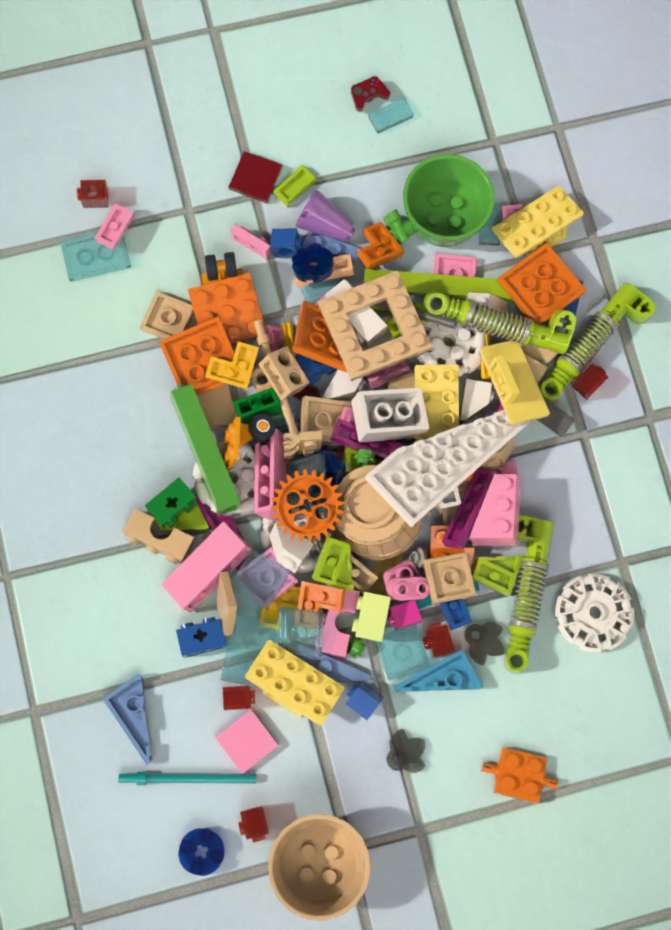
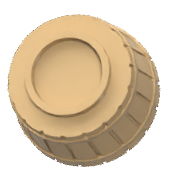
M368 465L351 471L339 482L335 493H342V496L337 499L344 502V505L338 506V509L344 513L337 514L336 516L341 521L340 523L333 522L332 524L335 527L337 539L347 541L350 544L351 554L367 560H386L385 558L389 559L401 554V552L407 550L414 543L413 541L416 540L422 529L424 517L411 528L365 479L366 475L378 466Z
M312 814L293 821L278 835L279 837L276 838L272 845L271 855H269L268 860L269 881L272 889H274L273 892L281 904H284V907L295 915L298 914L299 917L308 920L316 919V921L330 920L333 917L342 916L349 909L351 910L359 902L361 896H363L371 872L369 852L357 830H354V827L338 817L326 814Z

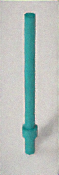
M137 771V774H119L118 783H137V785H146L147 783L256 784V774H147V771Z

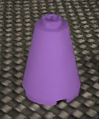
M317 189L314 190L295 225L300 229L343 242L346 239L350 240L356 230L353 228L354 223Z

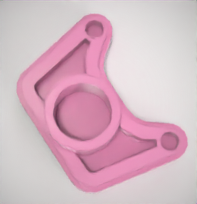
M403 561L384 573L383 578L386 590L389 581L393 578L422 577L412 561Z

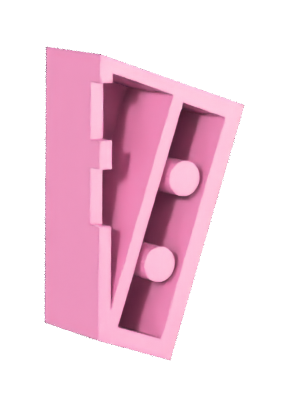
M494 474L469 536L474 546H518L521 482L517 474Z

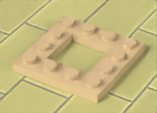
M398 270L318 301V307L351 381L432 350V345ZM386 300L402 336L363 351L347 315Z

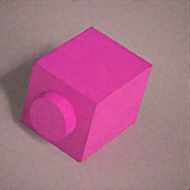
M415 600L390 607L388 610L387 620L390 627L394 626L395 631L421 623L422 621Z

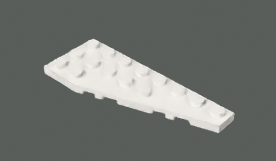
M505 410L498 411L486 418H479L467 425L463 424L436 434L429 439H422L410 446L398 448L369 472L365 479L412 528L531 421L511 425Z

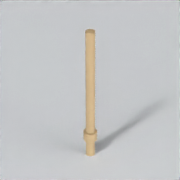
M262 320L254 321V326L258 335L257 342L266 357L272 353L270 347L271 340L265 332ZM278 397L289 433L299 434L288 399L286 398L281 401Z

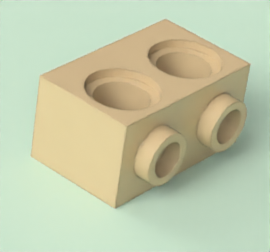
M288 346L268 354L259 363V366L281 401L300 392L310 383Z

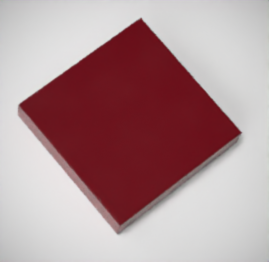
M244 151L228 186L229 190L267 204L281 173L282 165Z

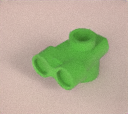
M397 209L389 212L383 218L390 229L389 232L399 245L414 235V229L410 221H401V216Z

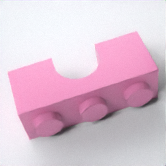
M346 589L343 611L338 612L328 609V612H323L320 625H324L323 634L318 633L315 645L320 647V653L345 659L350 635L339 632L335 626V620L341 614L355 615L360 591Z

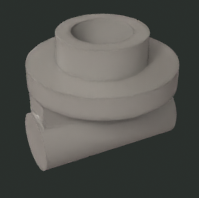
M415 547L411 551L409 561H412L417 569L424 570L423 560L429 559V547Z

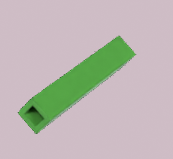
M192 384L176 386L171 391L170 399L218 516L239 509L241 502Z

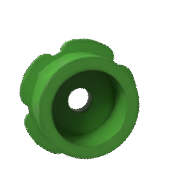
M359 449L358 453L354 456L357 464L361 467L373 465L376 462L374 459L375 453L370 450Z
M352 637L348 644L347 654L351 655L353 659L357 658V656H362L365 650L362 638Z

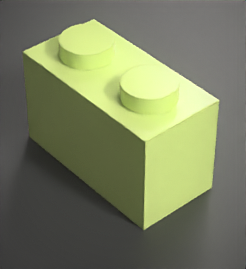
M364 592L363 597H358L356 609L360 610L359 619L354 618L352 632H356L355 637L382 642L391 597Z

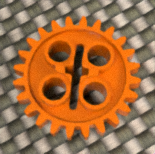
M304 469L302 476L295 471V478L293 479L287 475V483L279 482L283 488L281 490L274 489L279 496L271 498L272 501L277 502V505L272 506L271 510L278 512L273 516V519L280 518L281 520L276 526H285L283 534L291 531V539L296 534L299 535V542H302L304 536H307L309 542H311L312 536H315L319 541L321 533L328 537L327 529L330 528L335 531L332 523H340L341 521L336 516L337 514L344 513L338 509V506L344 505V502L337 499L342 496V493H335L338 484L331 486L332 478L325 481L323 480L324 473L317 477L316 470H313L312 474L308 475L307 470ZM312 485H316L321 489V494L317 498H313L308 494V489ZM297 493L300 497L298 504L290 505L286 499L288 494ZM322 498L327 499L324 503L312 506L310 512L303 509L292 514L288 513L290 509L304 505V500H308L311 503ZM322 506L328 510L327 518L319 519L316 517L315 511L318 507ZM297 514H304L307 518V523L302 527L294 523V517Z

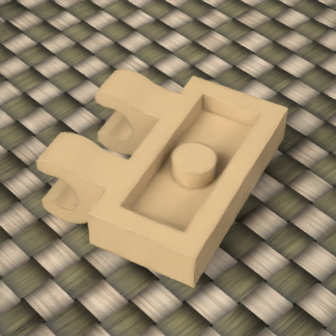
M322 431L284 434L283 440H286L283 442L284 451H286L284 452V458L291 459L296 453H299V455L304 454L306 457H312L320 453Z

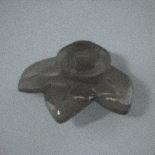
M487 622L482 626L472 624L465 630L464 637L469 644V655L479 665L483 666L485 664L487 655L499 656L505 652L503 644L498 638L503 631V627L495 622ZM474 631L478 632L479 638L477 640L473 639L471 636L472 632Z
M403 729L395 732L389 741L390 751L386 757L388 766L394 771L404 769L410 773H418L425 767L424 762L419 758L425 750V740L421 738L408 739ZM396 755L401 757V763L395 760Z

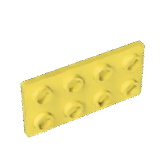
M557 186L492 227V232L515 258H519L526 252L529 255L545 243L553 247L567 237V226L583 217L584 212L560 186Z
M513 340L480 348L479 352L511 425L544 418L550 414L518 342L514 343Z
M416 365L415 388L422 389L429 430L421 438H416L417 442L459 426L458 365Z
M271 640L267 641L245 675L248 681L263 689V695L296 716L301 717L304 715L319 726L324 723L344 690V686Z

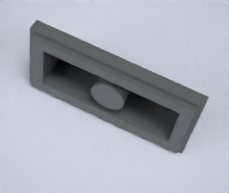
M544 398L550 414L547 417L536 420L560 437H563L575 420Z

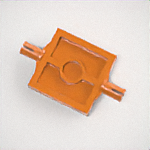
M504 747L501 749L500 759L496 765L483 762L481 772L494 774V794L531 803H539L544 786L557 790L558 785L556 784H559V780L546 777L545 767L547 758Z

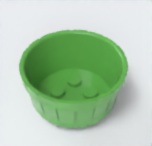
M440 154L439 156L435 155L425 159L410 172L403 189L404 210L413 226L414 232L422 240L434 246L453 247L467 242L485 226L494 208L495 193L489 176L476 162L461 155Z

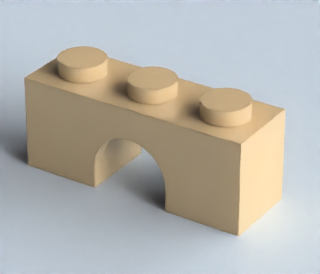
M134 509L122 531L127 536L126 540L135 545H138L139 542L146 545L145 549L155 555L158 552L166 555L165 559L173 564L183 563L195 543L194 537L174 528L166 539H156L152 534L157 522L155 518Z

